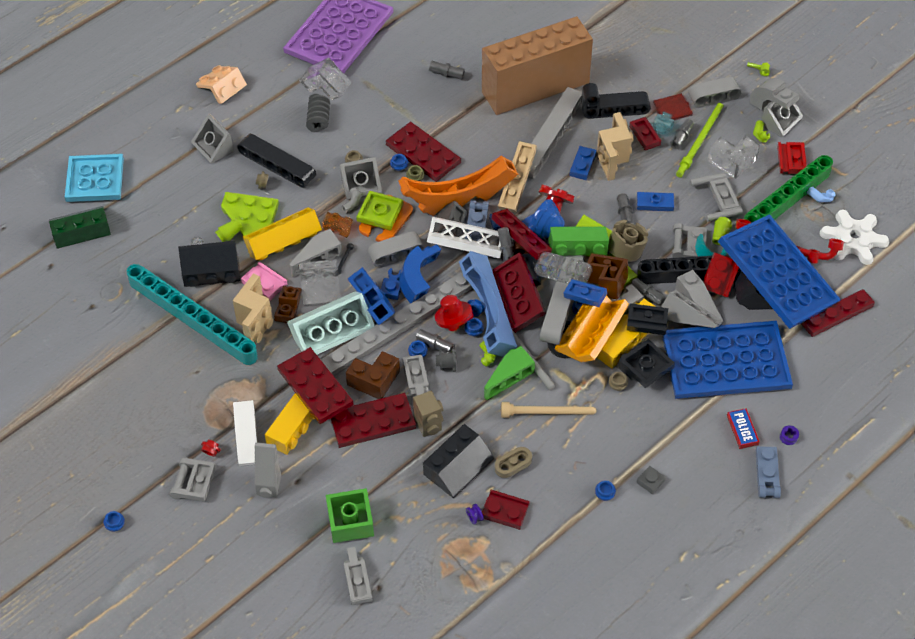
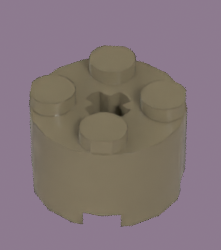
M620 220L615 223L610 234L608 251L615 257L628 259L629 262L637 261L641 258L648 242V232L645 227L637 222L634 225L627 223L628 220Z

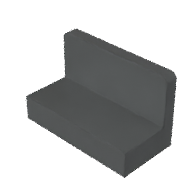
M453 201L438 212L437 218L464 223L467 211L457 202ZM435 222L434 232L442 233L447 230L443 224ZM455 227L451 232L454 236L459 237L462 229Z

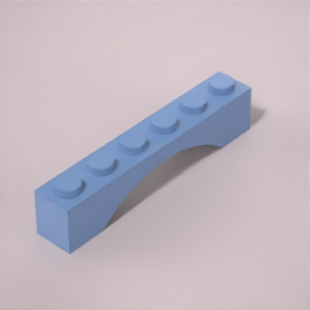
M470 251L459 261L464 278L473 287L482 305L485 307L487 327L483 339L487 352L504 357L511 349H515L517 344L488 257Z

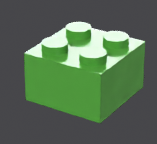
M367 488L326 495L333 543L374 536Z

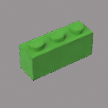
M550 227L549 246L552 248L551 256L591 255V253L607 255L609 238L606 227Z

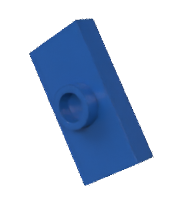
M637 192V210L674 211V193Z

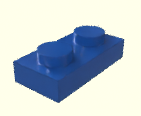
M579 146L569 176L587 180L597 150Z
M571 279L563 294L564 298L600 307L607 295V289Z

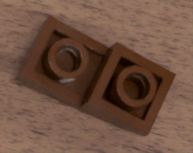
M282 287L279 295V304L274 314V321L287 323V321L295 318L302 288Z

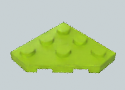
M225 192L221 209L231 221L236 218L243 226L240 232L243 236H246L273 223L279 200Z

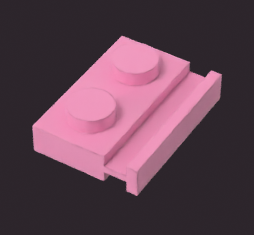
M258 262L256 267H253L241 278V282L245 285L253 273L260 276L263 296L269 298L270 301L282 290L283 286L288 285L285 278L261 262Z

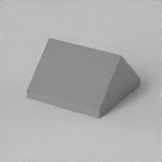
M771 101L764 108L761 121L764 122L765 128L780 137H784L803 115L796 103L785 109Z
M208 114L191 143L210 163H215L234 150L231 134L211 114Z
M376 157L340 164L341 181L347 200L352 198L350 190L353 187L361 190L362 197L367 196L369 191L382 193Z

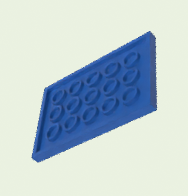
M770 214L730 232L718 240L719 244L789 329L825 311L841 300Z
M777 321L720 325L716 328L666 330V335H662L666 355L675 362V367L669 371L675 399L792 389L793 382Z

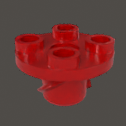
M541 185L539 193L547 197L546 200L552 199L559 213L563 202L569 204L574 202L575 196L567 194V191L561 189L556 191L546 185Z
M455 295L444 296L440 301L441 308L435 314V321L441 328L456 331L459 329V326L474 317L471 305L460 301Z

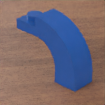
M437 244L432 247L428 246L423 250L417 246L411 250L405 259L400 271L399 283L404 296L410 304L427 294L430 286L421 275L420 268L437 260L441 252V248Z
M363 267L348 278V281L355 290L362 293L368 307L367 311L378 325L395 313L394 308L383 291Z

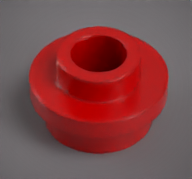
M212 440L201 443V451L209 456L215 457L221 451L218 448L219 444Z

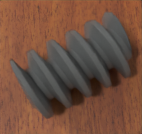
M320 94L309 96L306 127L311 132H319L328 127L330 99Z

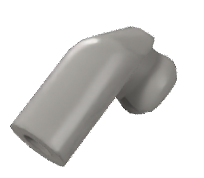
M353 187L350 190L351 200L341 206L345 213L359 205L362 192L357 187Z

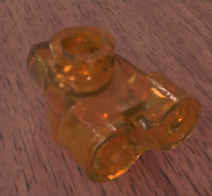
M326 212L322 226L325 231L331 229L332 232L337 231L339 235L347 238L351 231L353 219L347 216L341 217L338 213Z

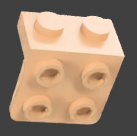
M221 65L214 67L211 73L200 77V81L196 83L198 88L211 89L219 104L224 103L247 85L238 67Z

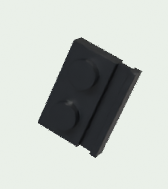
M630 303L627 330L666 335L669 308Z

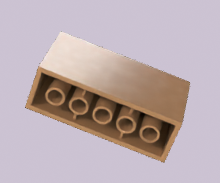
M576 16L483 47L482 93L495 114L499 115L564 92L567 87L574 89L590 82L593 38Z

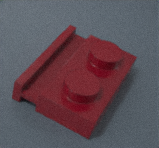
M491 489L482 514L486 520L520 530L530 501Z

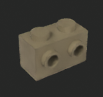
M432 390L413 397L414 420L422 436L437 434L442 430V422L444 421L441 413L443 411L441 401L436 400Z

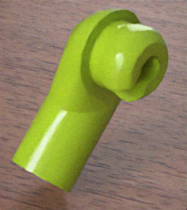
M758 120L756 121L753 135L760 142L765 143L770 139V133L766 134L767 131H763L764 122Z
M482 341L479 345L484 351L481 363L488 367L491 363H494L496 355L488 353L485 342Z

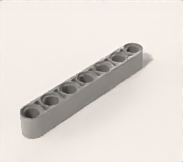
M567 87L531 144L536 145L537 150L528 177L534 179L579 110L582 105L581 91Z
M585 255L564 256L542 325L540 341L560 344L573 301L564 298L563 292L571 279L579 281Z

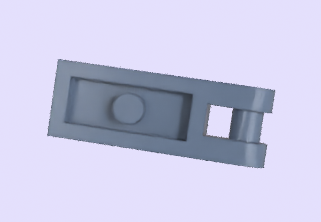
M470 200L467 224L486 228L489 208L488 201L479 203L476 200ZM477 231L469 234L474 241L483 238L480 232Z
M757 446L755 451L759 498H766V496L780 498L781 487L779 483L777 447Z

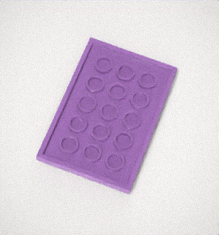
M323 0L283 47L284 53L342 76L392 15L393 7L375 0Z

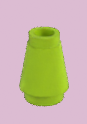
M719 217L715 221L712 237L714 244L720 245L718 240L731 231L732 221L730 219Z
M236 218L218 227L215 233L222 242L230 241L243 226Z

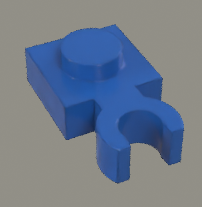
M390 268L388 278L383 279L381 290L388 299H399L401 292L399 275L401 270H399V274L393 275V269Z

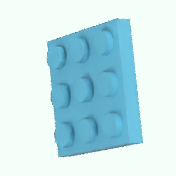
M123 154L69 156L65 189L66 202L121 200Z

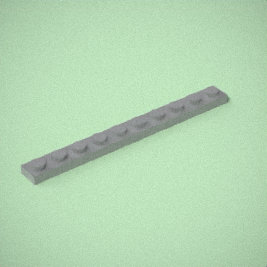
M461 272L396 312L382 324L375 325L322 358L321 361L334 376L349 367L355 358L360 360L441 308L440 301L444 296L455 295L459 298L473 289V287Z

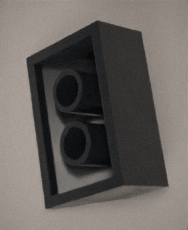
M235 241L178 246L184 287L241 281L240 264Z
M739 268L734 279L737 302L749 310L773 309Z
M463 424L423 462V475L454 499L494 460V456L480 435L466 424Z

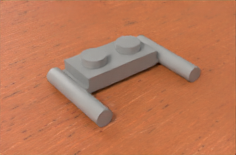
M725 172L690 179L691 186L710 183L709 187L721 212L707 214V222L718 220L719 217L728 218L743 214V210L726 178Z

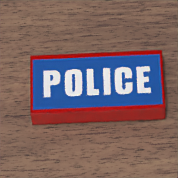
M747 408L727 412V418L739 449L759 445L760 441Z

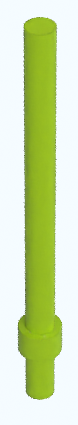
M722 103L716 105L688 154L681 160L680 167L676 172L677 177L681 178L686 169L690 168L692 159L724 107Z

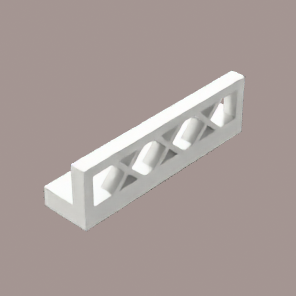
M432 217L427 239L428 243L469 252L473 251L500 258L502 251L499 249L501 246L500 240L497 246L490 244L487 239L492 235L499 236L496 230ZM435 222L443 224L447 230L442 233L434 232ZM459 227L465 234L456 237L451 230ZM477 231L480 232L483 238L474 241L469 234Z

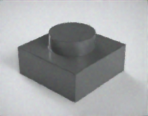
M649 466L638 477L637 484L651 494H654L665 482L666 477Z

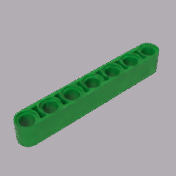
M827 155L819 156L746 213L744 219L752 223L769 214L774 220L806 196L810 187L816 188L830 176L833 159Z

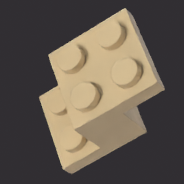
M620 112L613 114L612 128L601 130L598 133L597 157L608 181L615 179V173L618 171L617 164L629 162L630 154H632L631 142L634 140L631 131L629 132L627 121L623 119Z
M253 273L233 299L236 321L242 325L244 336L252 340L256 345V343L261 341L264 332L272 326L273 319L270 300L263 296L260 276Z

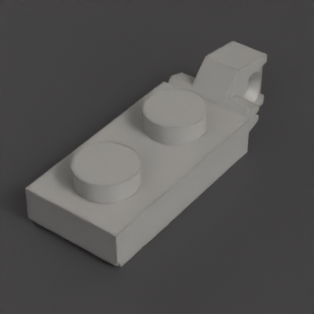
M422 355L403 357L411 396L428 392L429 384Z
M355 547L347 548L349 560L344 561V570L351 605L371 602L373 599L365 560H363V557L357 558Z

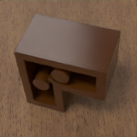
M591 253L586 263V282L606 288L608 298L618 300L628 279V259Z
M383 351L373 365L355 358L346 371L347 386L376 399L383 398L400 372L399 358Z

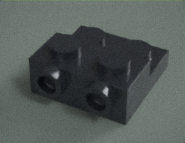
M649 339L637 344L632 351L623 354L619 359V369L631 380L636 379L644 388L650 386L675 367V362Z

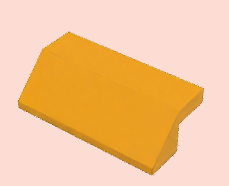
M607 295L600 307L583 303L564 332L560 344L555 346V350L580 362L595 360L628 308L629 303L626 299L611 301Z

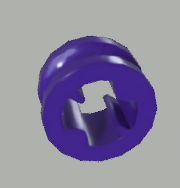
M785 426L780 433V440L786 445L795 444L799 438V431L794 426ZM787 432L791 433L793 437L788 438V435L786 436Z
M476 503L472 505V508H466L467 516L472 524H476L477 520H484L482 511Z

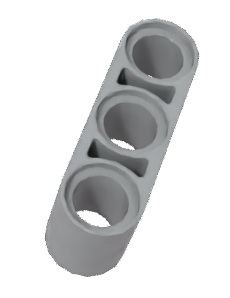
M726 77L695 84L689 88L688 93L696 107H704L737 99L741 95V89L734 77Z
M411 231L370 245L367 251L374 266L383 267L405 260L415 247L419 246L423 250L424 246L417 232Z

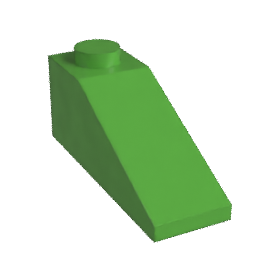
M522 346L511 349L504 356L484 387V398L486 400L534 373L535 361Z

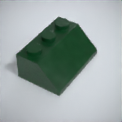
M103 206L49 219L57 249L111 235Z

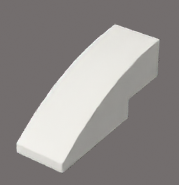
M253 400L233 402L239 466L254 465L255 442L258 443Z

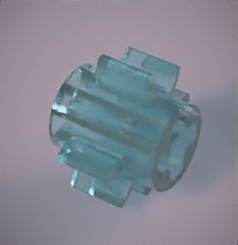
M663 112L662 115H656L653 126L657 127L656 132L665 134L666 131L671 132L675 120L671 119L672 114Z

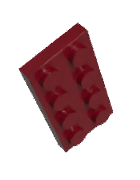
M411 121L386 140V146L397 154H403L412 165L420 166L424 174L435 182L439 181L461 163V158Z
M520 252L492 269L512 331L516 333L546 315L545 308L524 256Z
M311 347L277 365L280 374L319 424L324 423L354 405L351 397Z
M406 393L353 405L330 418L339 448L416 429V423Z

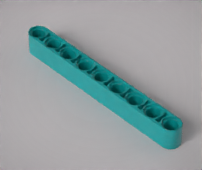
M133 264L127 268L126 272L130 286L243 364L252 365L257 361L256 345L252 340L141 265Z

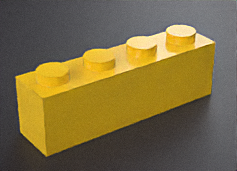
M307 207L243 236L250 257L255 260H264L273 252H281L288 245H296L303 238H311L317 235V232L321 231L322 228L315 210Z
M646 299L639 303L640 305L655 306ZM629 313L621 317L596 357L611 369L619 363V359L623 354L629 353L649 334L627 330Z
M296 393L265 433L266 444H275L277 450L286 455L291 449L296 447L299 437L306 433L312 419H315Z

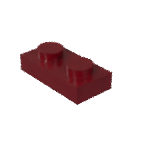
M646 117L630 121L629 127L645 151L661 146V139Z

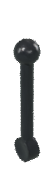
M352 243L347 244V250L339 266L334 269L336 275L342 273L341 268L350 250L354 248Z

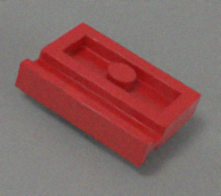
M778 142L780 174H783V172L797 174L807 166L804 142H786V144Z
M714 252L703 280L707 290L728 298L739 267L732 258Z

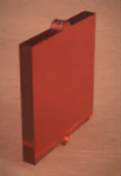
M682 93L653 101L657 114H660L664 123L693 116L689 102H686Z

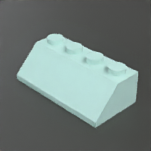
M356 291L287 321L292 336L300 350L304 351L311 347L316 355L353 339L375 326L370 313L367 311L368 307L362 293Z

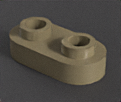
M518 447L501 456L495 462V473L501 478H508L527 468L532 462L531 451L526 447Z

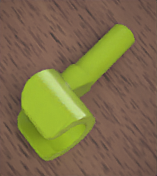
M767 62L762 63V65L747 63L748 67L760 70L762 76H769L770 65Z

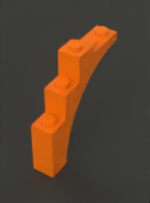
M501 155L482 169L457 179L442 182H421L403 176L398 182L401 186L400 190L405 197H410L419 203L418 207L423 213L434 216L453 201L457 202L461 207L473 197L488 201L513 180L518 173L512 161Z

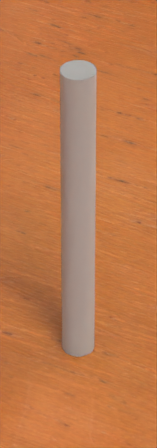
M512 331L517 344L516 348L520 346L524 348L535 361L534 371L549 390L554 389L555 384L515 332Z

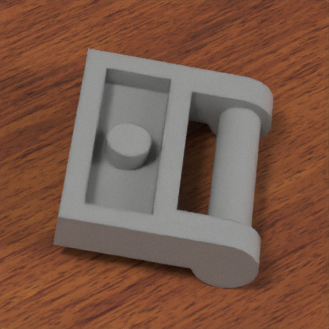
M680 223L673 225L675 237L672 257H697L695 250L696 240L700 234H703L706 245V228L684 226ZM682 235H687V251L682 250Z
M181 458L175 485L169 493L170 497L205 502L216 464ZM192 468L187 487L182 489L187 471Z

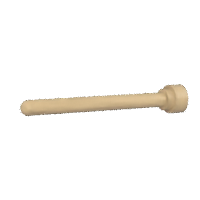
M501 402V418H510L514 414L593 415L596 413L595 407L514 406L510 402Z

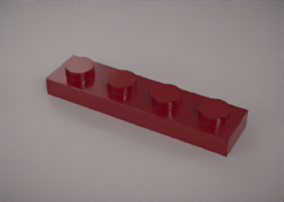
M508 209L492 213L491 219L501 228L508 227L510 236L536 260L551 255L552 248Z
M862 289L802 322L801 325L811 337H814L874 307L875 302Z

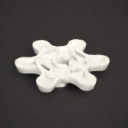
M840 210L835 216L839 226H824L819 232L820 236L824 239L835 238L844 241L843 250L838 251L834 257L835 260H842L846 255L854 254L858 256L862 264L870 265L874 259L870 249L873 247L886 248L889 245V239L886 235L877 234L872 230L877 224L876 216L873 214H868L862 220H855L850 217L846 210ZM856 233L859 238H853L851 234Z

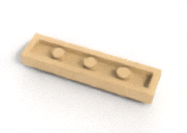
M519 141L512 161L518 175L504 186L498 204L499 209L517 212L537 150L536 145Z

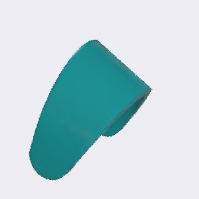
M700 234L695 245L697 256H713V252L704 243L703 234ZM723 248L721 255L726 256L727 252Z

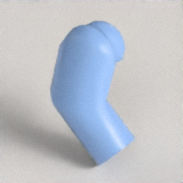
M813 186L807 191V194L819 203L831 202L836 195L831 189L827 190L826 193H821Z

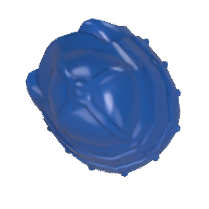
M552 199L545 200L534 214L522 220L543 241L549 239L550 227H565L564 219Z

